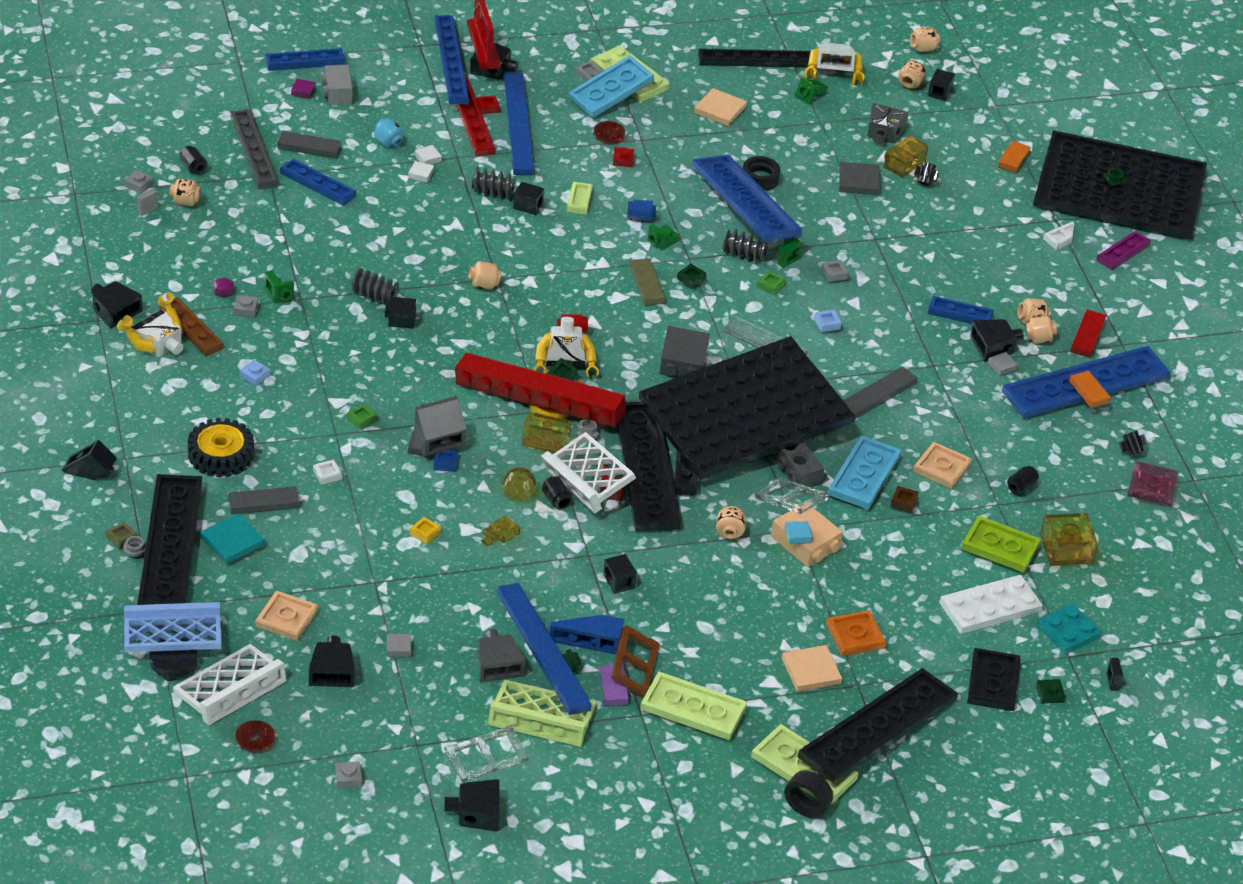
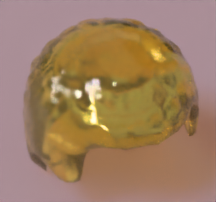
M525 467L511 468L505 473L501 482L503 495L518 501L530 498L531 495L535 494L537 487L534 474Z

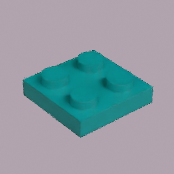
M1073 603L1038 619L1036 627L1065 655L1100 639L1102 631Z

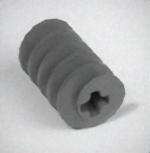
M478 166L474 171L472 179V189L474 188L475 192L479 193L482 189V192L487 194L490 190L492 196H495L498 192L499 197H503L506 193V198L508 199L512 198L516 185V176L514 179H511V173H508L506 178H504L503 171H500L499 175L496 176L495 170H492L489 175L487 168L480 173Z
M737 229L732 234L728 230L722 250L724 253L730 251L731 255L738 253L740 258L746 255L747 260L753 258L754 262H759L760 260L762 262L767 253L768 242L764 241L761 243L760 236L754 241L753 234L745 238L744 231L738 236Z
M360 267L354 275L352 290L355 294H361V296L368 297V299L375 300L378 303L390 305L391 297H397L399 283L396 282L393 285L392 279H388L385 283L386 278L384 276H381L378 280L377 273L371 276V271L367 270L364 273V269Z

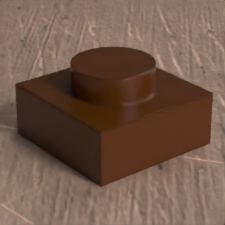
M897 486L891 500V507L912 512L919 492Z

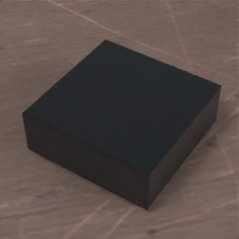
M1111 658L1109 660L1106 672L1111 691H1119L1123 677L1119 658Z

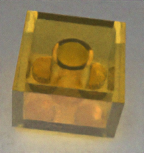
M1087 513L1043 516L1040 537L1050 566L1094 564L1098 542Z

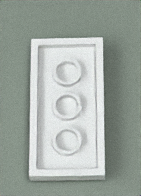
M1022 575L940 597L939 602L960 634L1041 612L1043 607Z

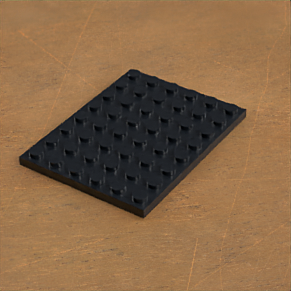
M1053 130L1033 206L1191 239L1207 163ZM1112 168L1120 169L1124 173L1123 178L1126 179V183L1110 186L1108 181L1103 178V174L1108 173V170Z
M792 336L639 391V399L699 480L855 422L854 413Z

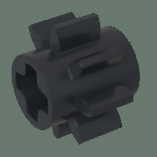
M922 162L921 166L916 165L914 177H918V183L930 186L932 181L937 182L939 171L935 170L936 165Z
M1138 430L1122 435L1124 441L1119 442L1122 452L1127 451L1129 456L1145 451L1143 445L1148 444L1145 434L1139 435Z

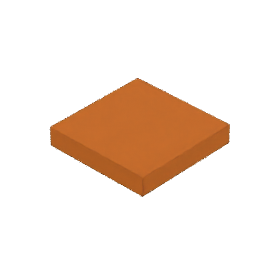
M870 610L830 617L826 620V625L841 656L886 648V641Z

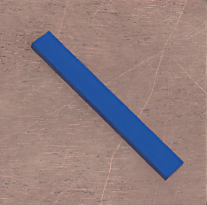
M435 15L434 23L449 105L469 104L454 16Z
M504 73L513 175H533L534 167L523 73Z
M514 583L497 586V595L568 715L591 711L592 704L520 584Z

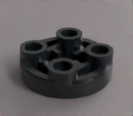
M197 650L150 651L149 663L151 668L159 675H162L166 681H174L177 677L186 675L197 668Z

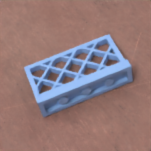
M220 602L124 606L125 652L221 649ZM197 629L202 633L195 635L191 632ZM172 630L177 632V634L174 636H171L167 633H169ZM148 631L153 633V635L150 637H147L143 634H145ZM210 636L216 640L206 641L204 639ZM184 637L190 639L189 641H180ZM159 638L166 640L165 642H156ZM135 639L142 641L141 643H131Z

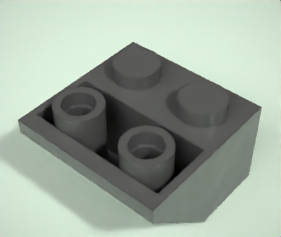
M456 396L415 407L414 441L425 457L465 446L466 426Z

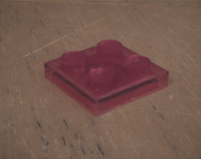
M1135 461L1127 496L1171 506L1179 471Z

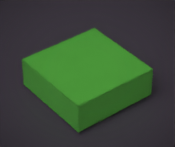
M768 271L758 280L757 287L775 295L786 285V279Z
M363 404L347 412V419L358 429L362 430L377 422L378 415Z

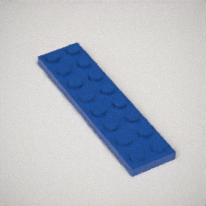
M729 154L693 159L692 167L764 241L773 242L778 239H791L801 236L802 228Z
M1149 346L1009 383L1003 385L1002 392L1024 419L1085 402L1083 397L1070 383L1071 375L1089 371L1108 395L1167 379L1170 376V371Z

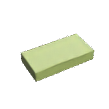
M573 182L567 204V212L587 215L593 184Z

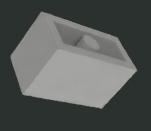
M348 65L325 66V74H321V84L323 86V96L327 97L328 105L352 104V84Z

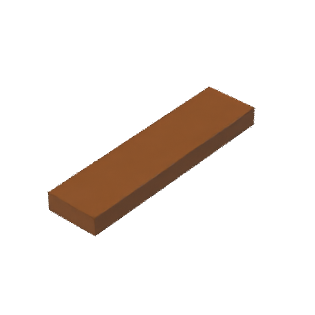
M178 297L173 298L171 307L175 308L185 337L205 357L223 350L224 343ZM159 306V310L162 309V310L166 311L165 308H162L161 306Z

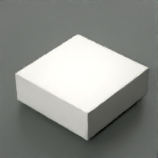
M433 145L415 150V157L419 162L430 165L442 162L441 154Z
M415 161L408 173V178L428 183L434 172V165Z
M334 459L313 465V472L321 485L342 480V472Z

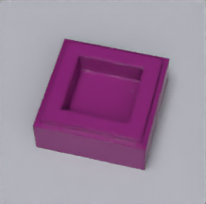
M296 79L291 89V95L310 99L316 82Z

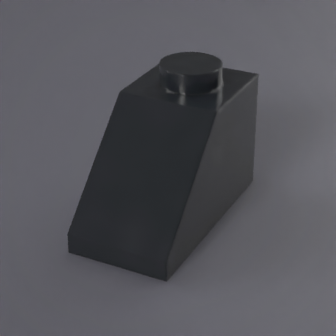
M97 440L70 455L62 471L66 474L96 480L111 474L117 457L100 440Z

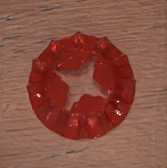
M603 121L595 125L593 135L596 136L597 140H601L602 143H618L619 140H623L625 129L617 122Z
M253 720L245 722L236 731V744H240L242 750L248 749L250 753L253 750H258L261 753L263 748L270 749L271 743L275 740L274 729L263 721ZM258 733L259 738L253 741L252 738Z

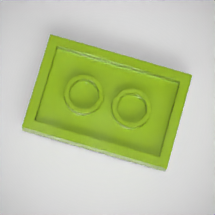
M978 515L962 542L961 549L1024 573L1039 548L1041 539Z

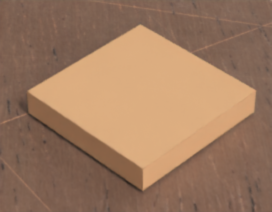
M712 88L695 106L694 113L729 126L746 108L747 101Z
M933 442L914 465L913 472L952 489L970 467L972 458Z
M276 590L255 620V627L298 641L318 612V605Z
M827 645L782 653L783 663L797 692L841 684L842 677Z

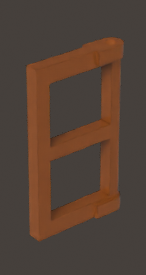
M625 625L622 629L611 678L632 690L634 694L644 698L650 686L660 646L659 642ZM628 637L650 649L648 663L625 650ZM623 659L645 671L643 685L620 673Z

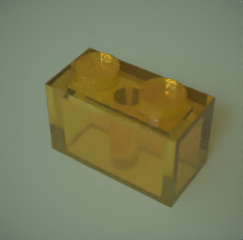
M909 135L885 152L884 168L901 178L905 177L916 168V165L920 166L922 162H926L929 145Z
M529 412L523 425L522 445L556 453L569 444L572 421Z

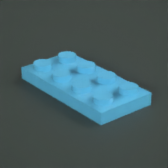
M629 55L570 91L569 98L594 118L653 82L654 75Z
M861 435L828 488L827 495L869 510L899 460L902 450Z

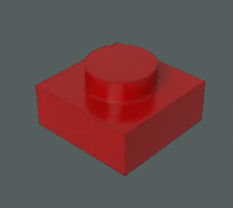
M615 147L613 166L633 167L635 149Z

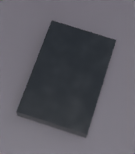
M974 648L967 704L1014 712L1020 655Z

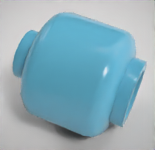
M384 118L376 123L374 136L384 147H396L401 144L404 131L398 123L391 118Z

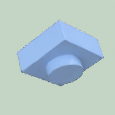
M835 310L815 312L814 320L820 332L841 329V321Z
M253 360L239 370V374L242 379L257 386L270 376V369Z

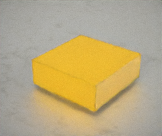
M423 517L409 529V534L428 544L441 533L442 527Z

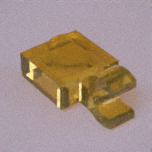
M505 515L489 524V527L482 531L486 538L482 539L481 542L487 547H490L498 540L504 544L518 536L521 527Z

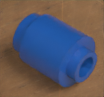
M634 199L633 201H628L627 217L632 218V220L651 221L652 217H656L657 205H653V201Z

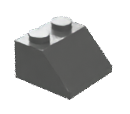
M668 326L661 357L660 374L680 377L706 367L710 334Z

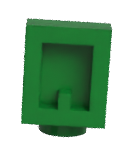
M801 78L795 96L806 103H811L814 95L826 94L828 86L815 78Z
M654 224L649 225L648 241L661 251L677 243L680 239V234L667 225L660 228Z
M795 237L784 239V245L779 248L778 252L779 266L785 268L801 258L802 242Z
M273 270L265 272L264 288L274 303L294 298V282L292 280L282 282L279 277L277 278Z

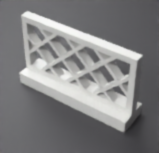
M586 432L553 455L549 451L541 455L547 472L553 477H560L569 491L594 513L602 509L600 505L602 501L636 479L635 474ZM586 441L589 443L587 448H578ZM601 453L600 458L590 457L591 454ZM586 454L585 459H576V455ZM565 455H571L570 460L560 459ZM598 464L597 469L587 470L588 465ZM603 464H613L610 469H602ZM583 465L582 470L573 471L574 466ZM618 474H625V475H626V476H624V477L621 478V479H615V475H618ZM601 475H610L609 480H600ZM586 476H595L594 481H585ZM598 487H607L600 494L597 492Z
M249 644L175 685L173 691L202 714L203 722L209 726L285 683L284 663L279 659L271 660L253 645ZM248 654H252L254 656V659L242 658L247 656ZM235 666V670H223V668ZM240 666H252L251 670H239ZM257 666H264L259 670H256ZM207 677H216L215 681H203ZM221 677H233L232 681H220ZM238 677H245V678H243V679L237 681V678H238ZM196 688V692H185L184 690ZM201 688H213V692L200 691ZM218 688H225L220 692H217ZM198 699H205L200 703L198 702Z

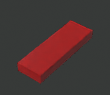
M1086 309L1070 352L1091 358L1105 323L1106 314Z

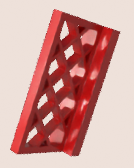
M474 0V18L467 19V27L481 70L500 68V59L494 44V28L485 0Z

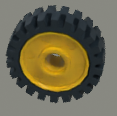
M216 418V422L209 419L207 424L201 422L199 427L195 426L193 432L189 433L187 445L189 462L191 465L193 464V468L199 469L200 473L204 474L207 471V476L212 477L215 473L216 477H222V474L230 477L231 472L237 475L239 470H246V466H250L251 461H253V434L243 423L239 425V422L236 420L230 423L228 418H225L224 422L221 421V418Z

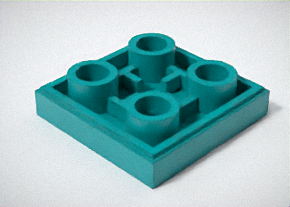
M239 513L200 532L201 538L226 564L265 545V539Z

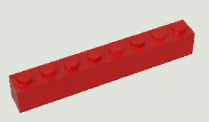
M467 352L455 367L457 385L616 427L625 413V395Z

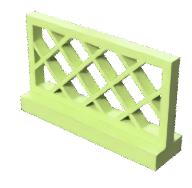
M504 679L495 701H492L490 705L488 725L581 747L584 741V734L596 707V701L589 699L592 704L591 711L564 715L562 712L565 711L562 704L556 706L554 701H560L555 691ZM510 689L518 693L510 695L506 690ZM535 695L541 698L533 700L530 696ZM524 699L526 703L518 704L516 700ZM547 704L550 708L542 710L539 706Z

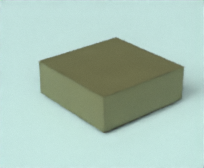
M125 522L105 532L106 538L119 550L123 548L127 538L138 536V533Z

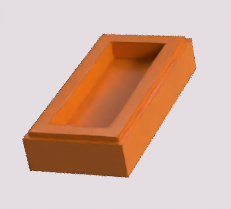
M1012 141L999 160L998 167L1016 173L1029 154L1031 147Z
M1089 371L1070 376V383L1091 408L1110 403L1111 397Z

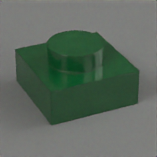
M689 264L678 272L677 279L694 288L706 280L707 273L695 265Z
M560 358L547 374L572 380L578 374V369Z
M1060 679L1037 680L1036 689L1041 704L1064 703L1066 696Z

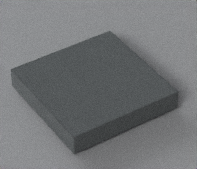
M840 162L839 192L879 195V165Z

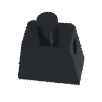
M494 42L500 59V68L481 70L475 52L470 58V74L501 79L506 71L516 73L519 62L511 60L510 48Z
M112 282L105 287L98 283L91 289L93 294V310L110 329L117 326L120 320L123 321L126 315L133 317L142 312V295L119 282Z
M1004 319L973 320L970 337L984 362H988L990 357L1005 352L1008 355H1012L1016 342L1024 340V333L1021 328L1012 330L1007 320Z
M336 635L329 636L327 642L316 643L309 666V686H355V667L349 643H341V638Z
M499 779L461 783L459 797H444V812H459L460 826L498 832L500 816Z

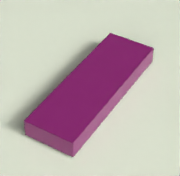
M1134 231L1097 255L1096 261L1108 269L1114 270L1149 247L1151 240Z

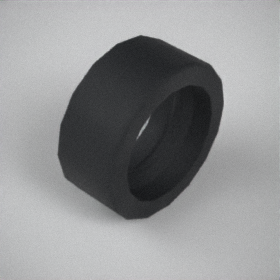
M754 156L744 162L743 169L764 191H769L778 185L780 166L774 159ZM762 171V172H766V173H768V174H770V175L760 176V175H756V174H754V173H752V172Z
M808 770L799 771L794 774L784 789L785 799L791 808L808 818H818L823 815L833 801V791L829 783L817 773ZM800 787L812 792L818 802L808 798L801 791Z

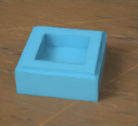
M808 521L785 522V531L789 544L810 543L812 541Z

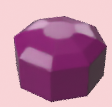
M226 277L218 278L213 283V291L215 295L220 297L231 296L234 292V283Z

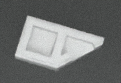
M1070 222L1044 233L1043 239L1056 250L1071 244L1074 223Z

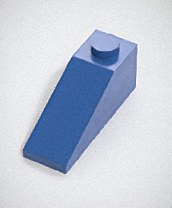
M596 615L555 621L550 624L549 634L554 643L616 655L625 619Z

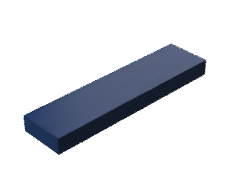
M342 48L265 54L268 71L345 65Z
M294 158L280 167V174L342 206L356 197V190Z

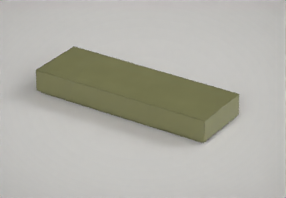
M650 258L630 260L629 266L644 306L664 304L665 296Z

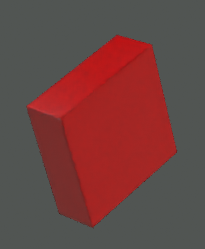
M495 95L476 97L482 114L500 112Z

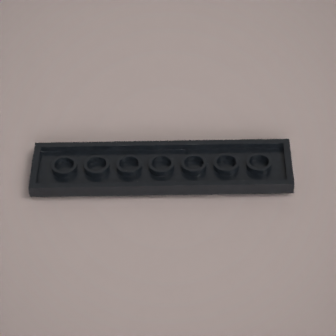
M625 402V413L616 426L623 464L636 477V479L627 484L635 531L680 529L681 522L663 430L642 402Z
M157 474L137 605L186 603L202 491V476Z
M921 668L801 748L797 757L834 784L956 701L958 693Z

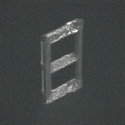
M779 477L773 481L774 483L755 493L756 499L799 514L829 499V493L826 491H820L787 480L784 477ZM785 486L794 489L780 498L769 495ZM803 493L814 496L800 505L789 502Z
M512 725L444 747L445 754L461 782L526 762L529 759ZM506 735L517 756L495 762L485 742ZM478 745L488 765L466 772L456 752Z

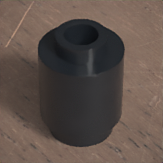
M186 146L181 150L180 159L190 173L200 174L206 169L207 160L196 147Z
M1032 466L1020 468L1008 478L1007 485L1009 490L1015 495H1023L1037 484L1039 479L1038 471Z
M549 477L544 481L541 488L542 492L553 507L561 510L571 504V492L560 477Z

